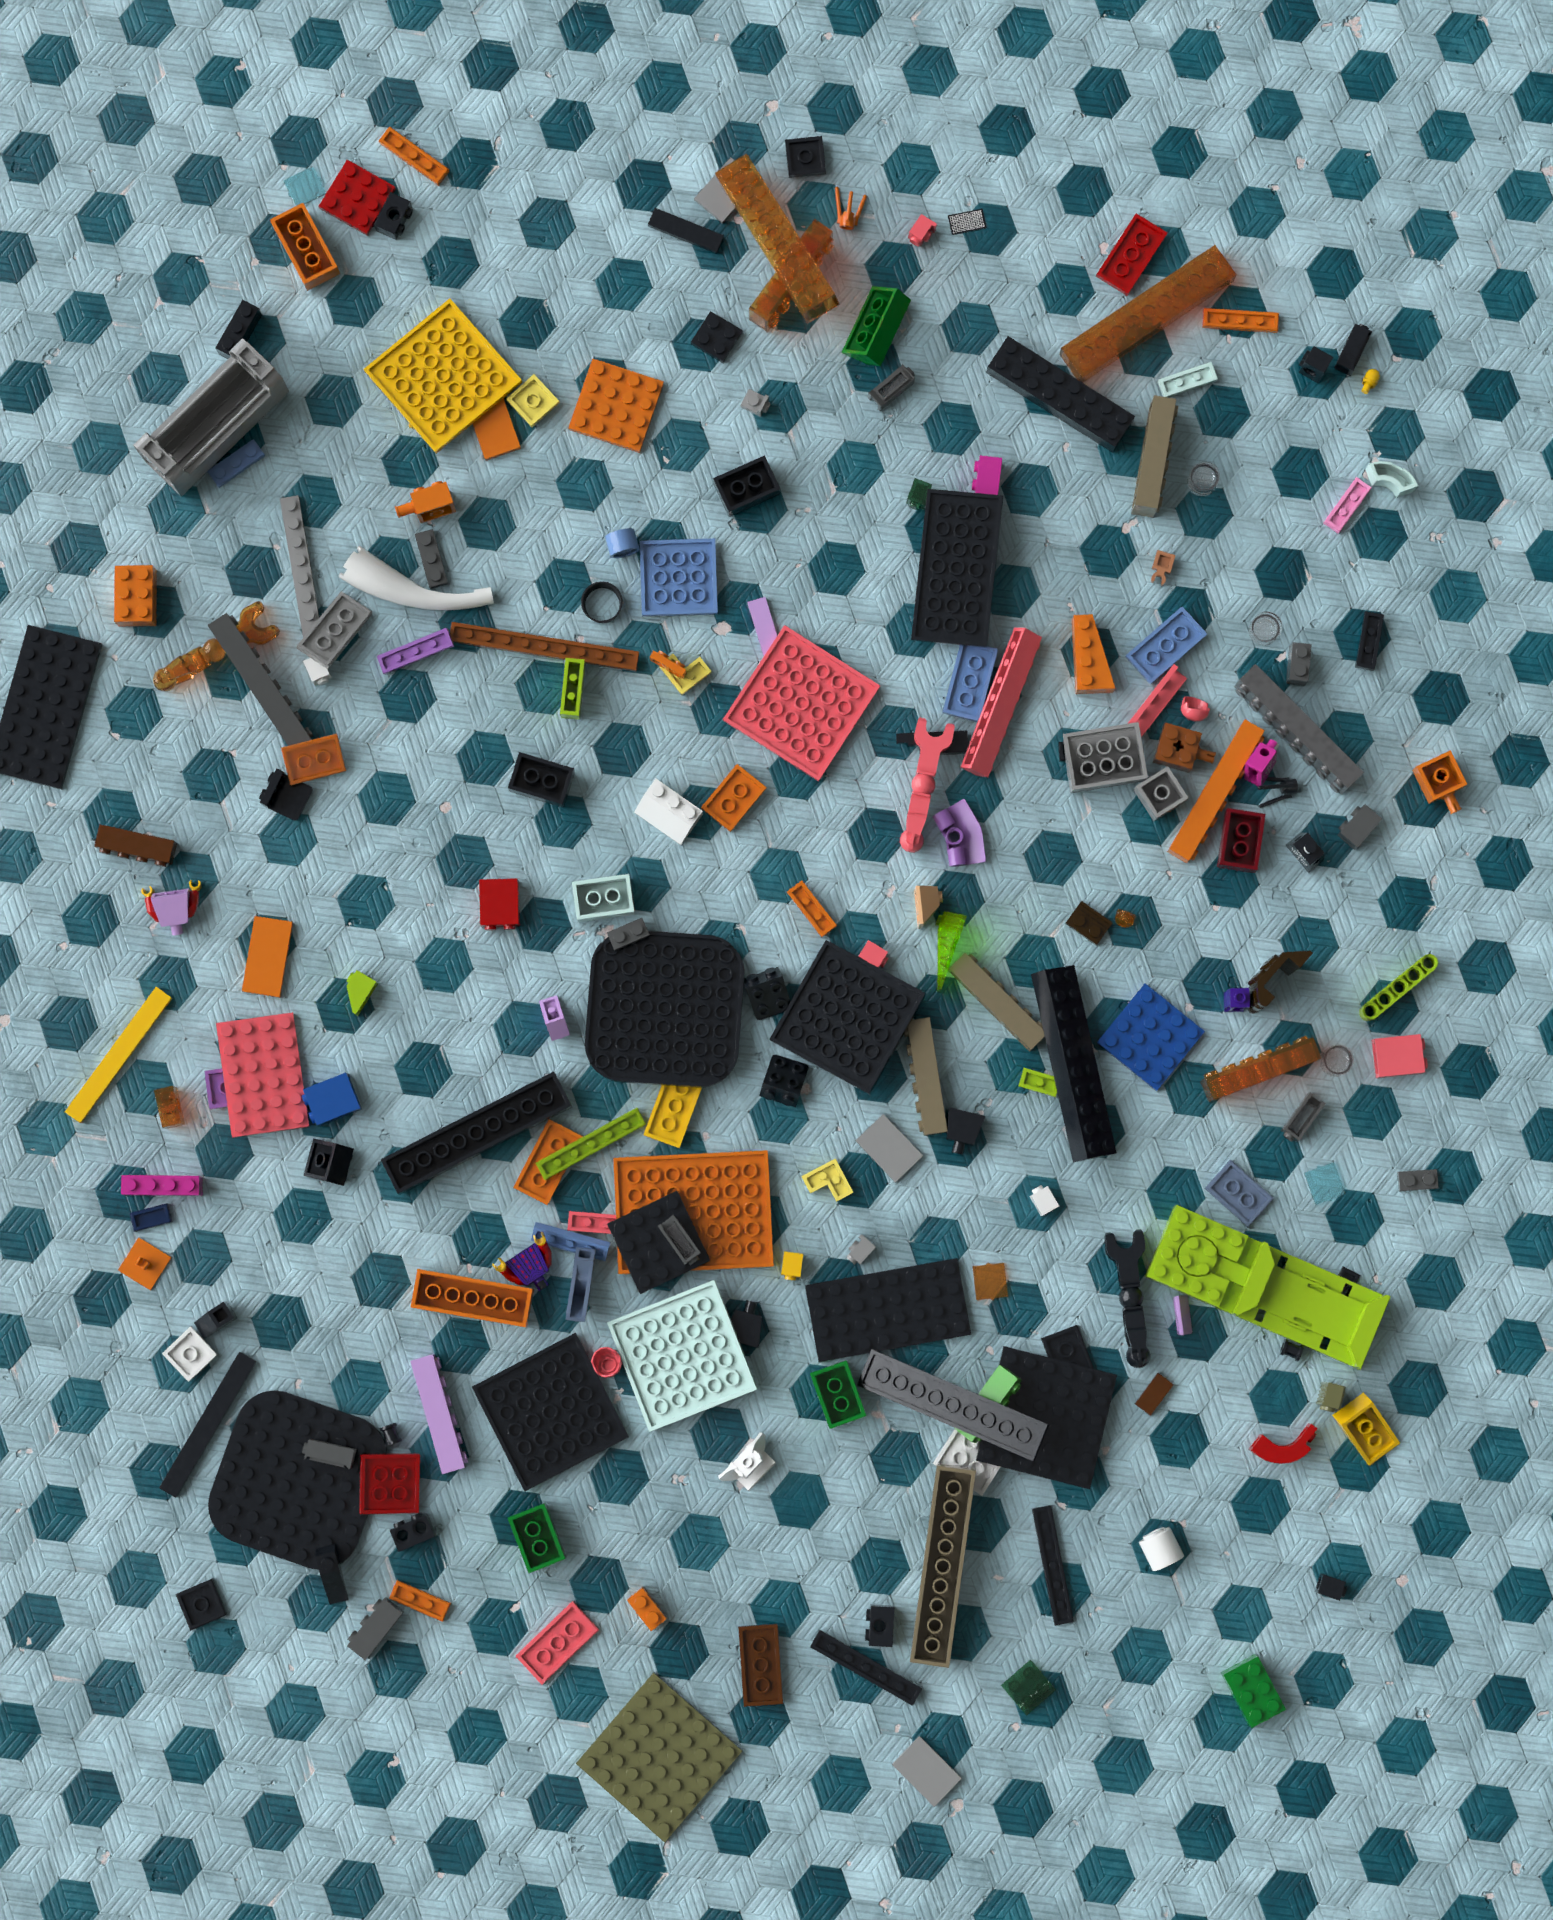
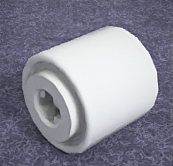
M1170 1527L1156 1529L1143 1536V1539L1139 1541L1152 1571L1165 1568L1184 1557Z

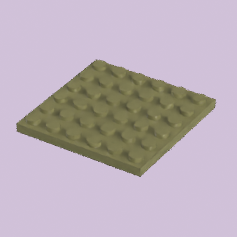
M653 1672L576 1764L663 1842H666L741 1754L742 1749Z

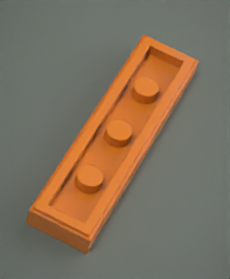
M390 126L379 139V143L438 186L450 172L447 167Z
M1204 308L1202 328L1277 333L1279 313Z

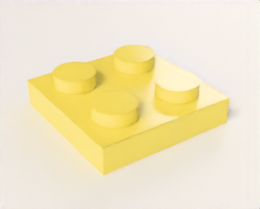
M535 374L506 398L507 402L531 427L536 425L560 403Z

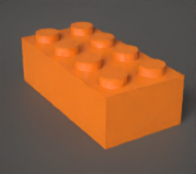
M304 203L270 219L278 238L307 291L340 274Z

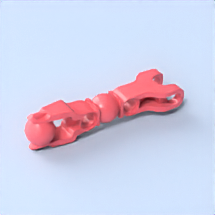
M919 717L917 721L914 740L920 748V756L916 776L911 782L913 791L907 814L906 830L900 837L901 847L909 853L919 851L924 844V837L921 832L927 818L931 794L935 790L936 782L934 778L941 752L951 746L955 728L954 724L948 723L941 736L932 737L926 731L927 720Z

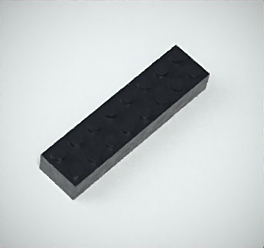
M1007 336L987 367L986 373L1112 453L1134 421L1135 416L1009 336Z

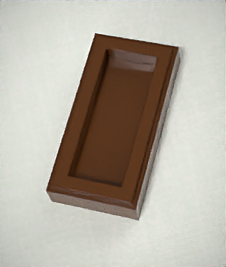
M1157 1373L1134 1404L1151 1416L1174 1384Z

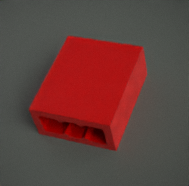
M518 878L480 879V926L482 928L485 927L486 931L496 930V927H504V930H515V927L520 926Z

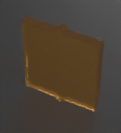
M986 1263V1265L972 1266L976 1300H994V1298L1008 1297L1004 1263Z

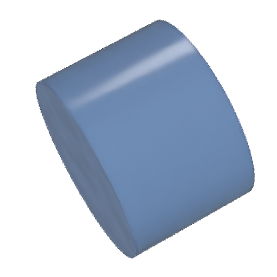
M633 528L620 529L605 536L611 558L630 556L640 550Z

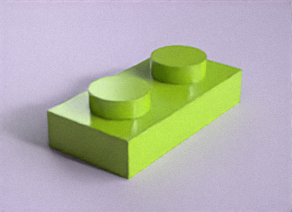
M1023 1068L1018 1087L1056 1097L1057 1089L1054 1076Z

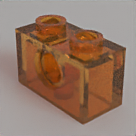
M169 1086L154 1090L162 1128L169 1129L185 1125L177 1087Z

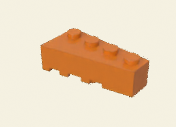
M1093 614L1073 615L1072 639L1075 694L1113 693L1115 685Z

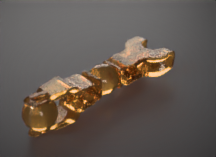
M260 601L242 610L240 620L238 621L239 625L236 626L239 632L244 631L249 638L247 644L264 645L276 638L280 633V630L275 625L265 628L255 625L256 618L264 612V605ZM209 639L204 643L203 647L199 646L177 657L165 668L158 669L153 676V684L160 691H170L176 685L192 679L195 675L212 665L211 662L221 661L225 657L226 652L217 639Z

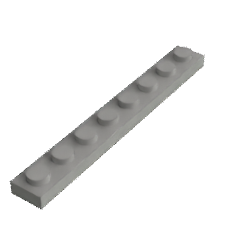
M297 495L280 498L304 637L320 616L300 498Z

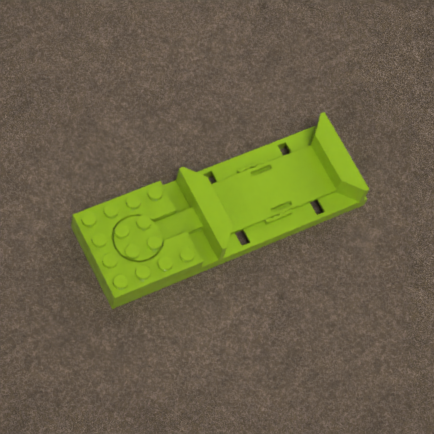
M1175 1205L1172 1209L1144 1276L1358 1370H1361L1390 1300L1389 1295L1377 1293L1273 1248L1266 1242H1259L1248 1237L1246 1234L1178 1205ZM1281 1256L1287 1258L1284 1269L1277 1266ZM1345 1284L1352 1286L1348 1297L1341 1294ZM1259 1308L1266 1311L1262 1322L1255 1320ZM1323 1337L1330 1339L1326 1350L1319 1348Z

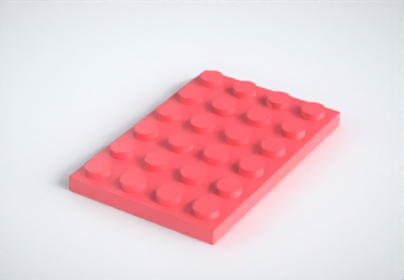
M293 1012L216 1023L232 1138L309 1127L307 1107L302 1098L304 1086Z

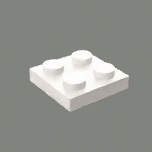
M192 1326L162 1353L188 1382L218 1355Z

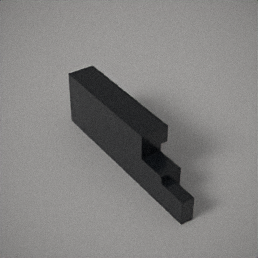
M954 731L951 746L941 752L940 755L966 754L968 731ZM928 732V734L932 737H939L943 732ZM915 733L896 734V744L908 743V747L918 746L914 740Z

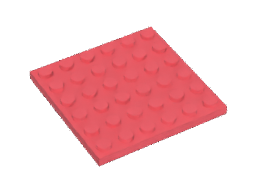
M784 625L726 713L723 721L819 782L879 690L880 685Z

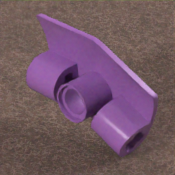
M965 799L932 816L945 838L949 867L971 865L986 861L981 826ZM957 833L959 840L957 842L951 841L949 834Z

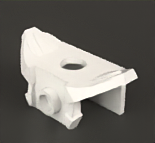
M759 1432L755 1440L746 1446L745 1451L733 1463L731 1462L723 1473L718 1475L719 1480H738L750 1491L776 1464L764 1451L766 1435Z

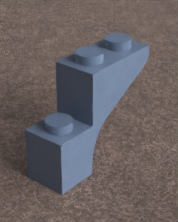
M576 1248L566 1320L585 1322L590 1300L596 1249Z

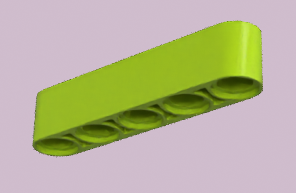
M1426 954L1418 959L1360 1008L1359 1015L1361 1019L1371 1021L1377 1018L1434 971L1438 966V959L1432 954ZM1424 959L1431 961V968L1424 966ZM1410 971L1416 972V980L1410 979ZM1395 983L1402 985V992L1399 993L1394 989ZM1381 995H1385L1388 998L1386 1005L1380 1002ZM1366 1007H1371L1373 1009L1374 1013L1372 1017L1366 1015Z

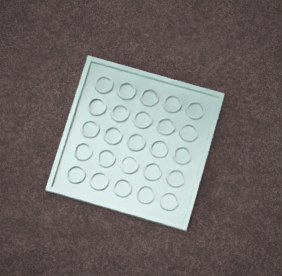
M716 1280L607 1322L649 1432L758 1389Z

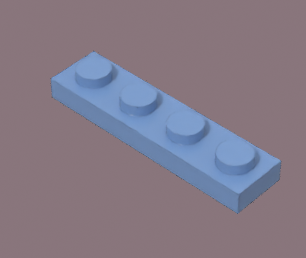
M535 1223L531 1241H534L533 1235L537 1239L542 1238L541 1232H543L549 1246L574 1253L577 1247L596 1249L595 1259L606 1261L610 1242L546 1224Z

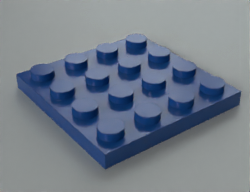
M1145 983L1097 1041V1044L1157 1091L1205 1031Z

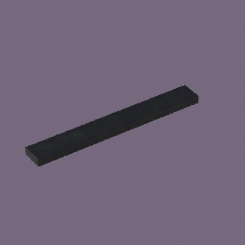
M242 1352L237 1354L159 1488L177 1498L257 1361Z

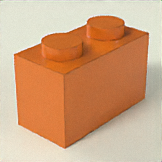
M641 1587L627 1599L628 1603L650 1631L667 1619V1616L644 1587Z

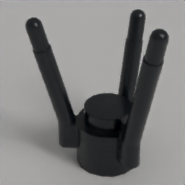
M1267 777L1265 781L1280 782V784L1258 786V789L1280 788L1281 794L1284 793V795L1260 804L1259 807L1262 808L1278 801L1292 798V794L1298 793L1297 780L1289 779V777Z

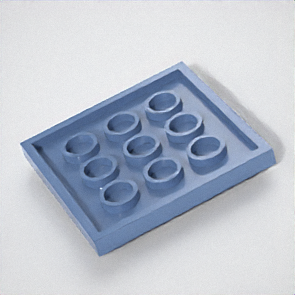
M715 538L640 541L642 617L718 614Z

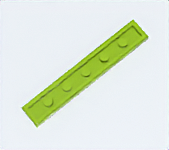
M636 1107L539 1160L535 1164L543 1179L547 1180L643 1127L646 1123Z

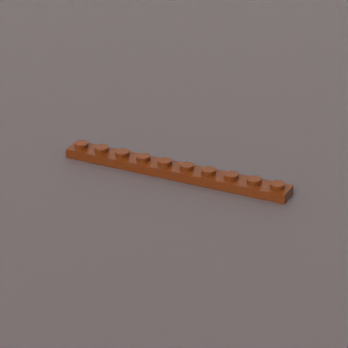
M452 622L450 635L454 643L565 660V658L585 659L586 664L637 671L638 651Z

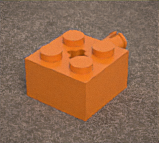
M437 481L432 483L430 487L414 489V492L410 493L411 502L395 506L398 518L415 513L420 523H424L455 513L456 509L447 482Z
M1451 750L1416 766L1412 770L1429 804L1439 799H1444L1450 814L1462 809L1454 794L1468 784ZM1442 775L1443 779H1437L1436 776Z

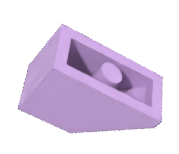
M558 996L539 1001L551 1040L554 1041L570 1035Z

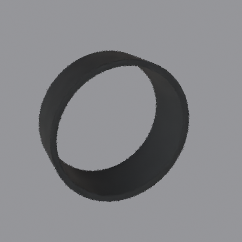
M604 581L589 585L581 598L583 612L588 618L597 623H608L614 620L619 615L623 605L619 589L613 584ZM606 588L617 595L620 606L614 617L601 621L591 618L587 613L586 599L596 589Z

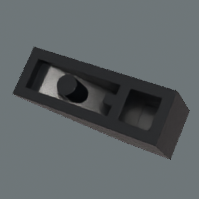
M335 1544L315 1549L319 1573L329 1604L349 1600Z

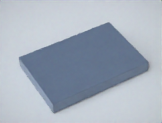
M1229 1160L1204 1188L1247 1227L1254 1222L1274 1199L1232 1160Z

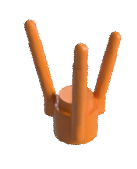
M835 187L837 224H840L839 227L842 229L853 230L854 226H858V219L867 195L863 196L854 217V213L851 212L853 192L850 191L847 211L843 212L842 215L839 188Z

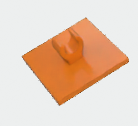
M138 1237L118 1271L151 1291L172 1257Z

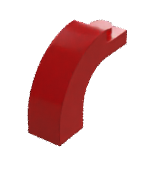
M1308 1423L1292 1443L1284 1446H1278L1260 1434L1248 1450L1268 1462L1279 1464L1291 1463L1309 1453L1311 1448L1306 1443H1311L1316 1437L1315 1431L1317 1428Z

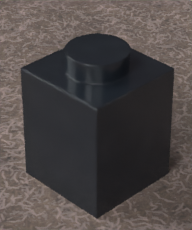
M1320 1573L1314 1592L1340 1601L1341 1597H1344L1346 1594L1347 1586H1345L1346 1582Z

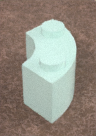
M1379 461L1369 463L1365 469L1372 487H1387L1394 493L1396 498L1412 493L1418 487L1416 480L1406 469H1402L1391 462Z

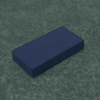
M168 1203L129 1213L134 1232L173 1222Z

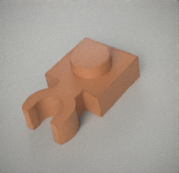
M1157 550L1152 565V570H1156V572L1151 577V583L1154 582L1156 577H1160L1162 580L1161 586L1164 585L1166 581L1164 573L1170 575L1176 555Z

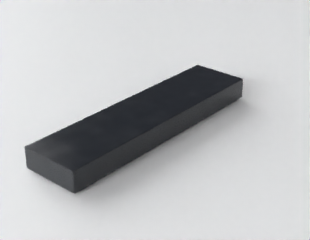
M654 208L648 222V227L715 254L718 253L724 239L722 234L657 208Z

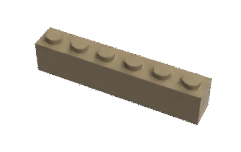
M964 953L948 971L1030 1052L1045 1037L1042 1023L1039 1021L1036 1023L1031 1018L1033 1015L1026 1008L1022 1009L1018 1005L1019 1001L1012 994L1008 995L1004 991L1005 987L999 981L995 982L990 977L992 974L985 967L981 969L976 964L978 960L972 954L967 955Z
M930 1017L914 1019L909 1024L904 1036L909 1038V1044L906 1045L907 1055L912 1058L909 1068L910 1074L915 1077L912 1087L913 1093L918 1096V1101L915 1102L916 1112L921 1115V1120L918 1121L919 1132H923L924 1136L947 1133Z

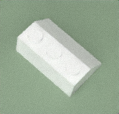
M656 778L645 792L634 812L680 845H682L703 815L702 810Z

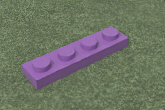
M444 628L378 655L377 659L383 674H388L452 648L454 643L448 628Z

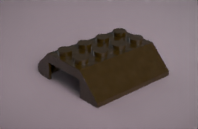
M1310 950L1282 952L1280 955L1275 954L1261 966V971L1254 975L1247 983L1250 993V1007L1248 1011L1251 1014H1255L1268 1006L1275 998L1264 986L1279 968L1289 976L1301 968L1313 952Z

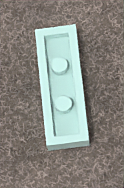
M1212 362L1159 379L1158 385L1163 397H1171L1216 382L1218 378Z

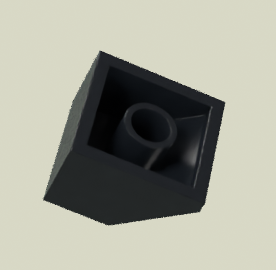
M313 1138L303 1176L344 1186L354 1148Z

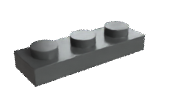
M433 529L416 533L415 538L429 588L447 585L448 582Z

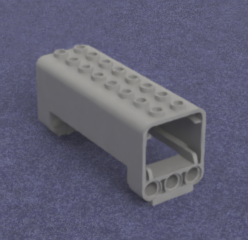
M241 339L229 351L231 357L151 435L146 432L133 445L142 459L181 497L289 392L281 375L244 339Z

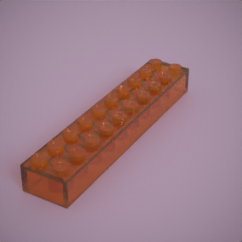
M747 153L715 172L721 187L805 322L808 324L840 305L834 291Z
M1214 245L1061 347L1059 355L1076 379L1083 383L1233 283L1237 274L1216 245Z

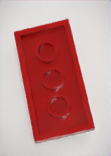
M1136 213L1099 269L1096 277L1128 296L1168 232Z

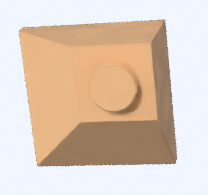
M915 886L914 896L918 929H921L939 908L940 903L943 902L942 891H938V886Z

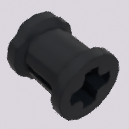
M1285 1339L1280 1355L1290 1356L1298 1362L1304 1345L1299 1346Z
M396 1423L379 1428L383 1432L386 1441L385 1447L402 1441L396 1431Z

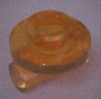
M1117 909L1115 922L1117 925L1127 928L1133 925L1136 915Z

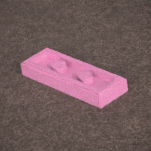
M1356 477L1323 523L1339 534L1372 487Z

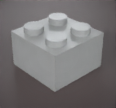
M1168 766L1133 789L1153 821H1156L1188 800V796Z

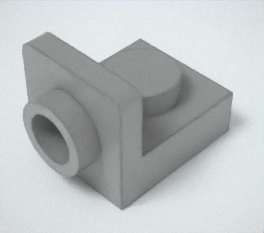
M749 389L740 407L761 417L763 412L766 413L771 403L769 402L768 395L765 394L763 396Z

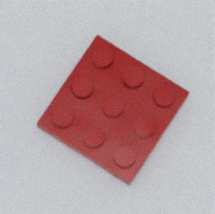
M346 160L318 207L368 236L389 193H394L396 187L355 163Z
M360 1454L359 1513H419L420 1454Z

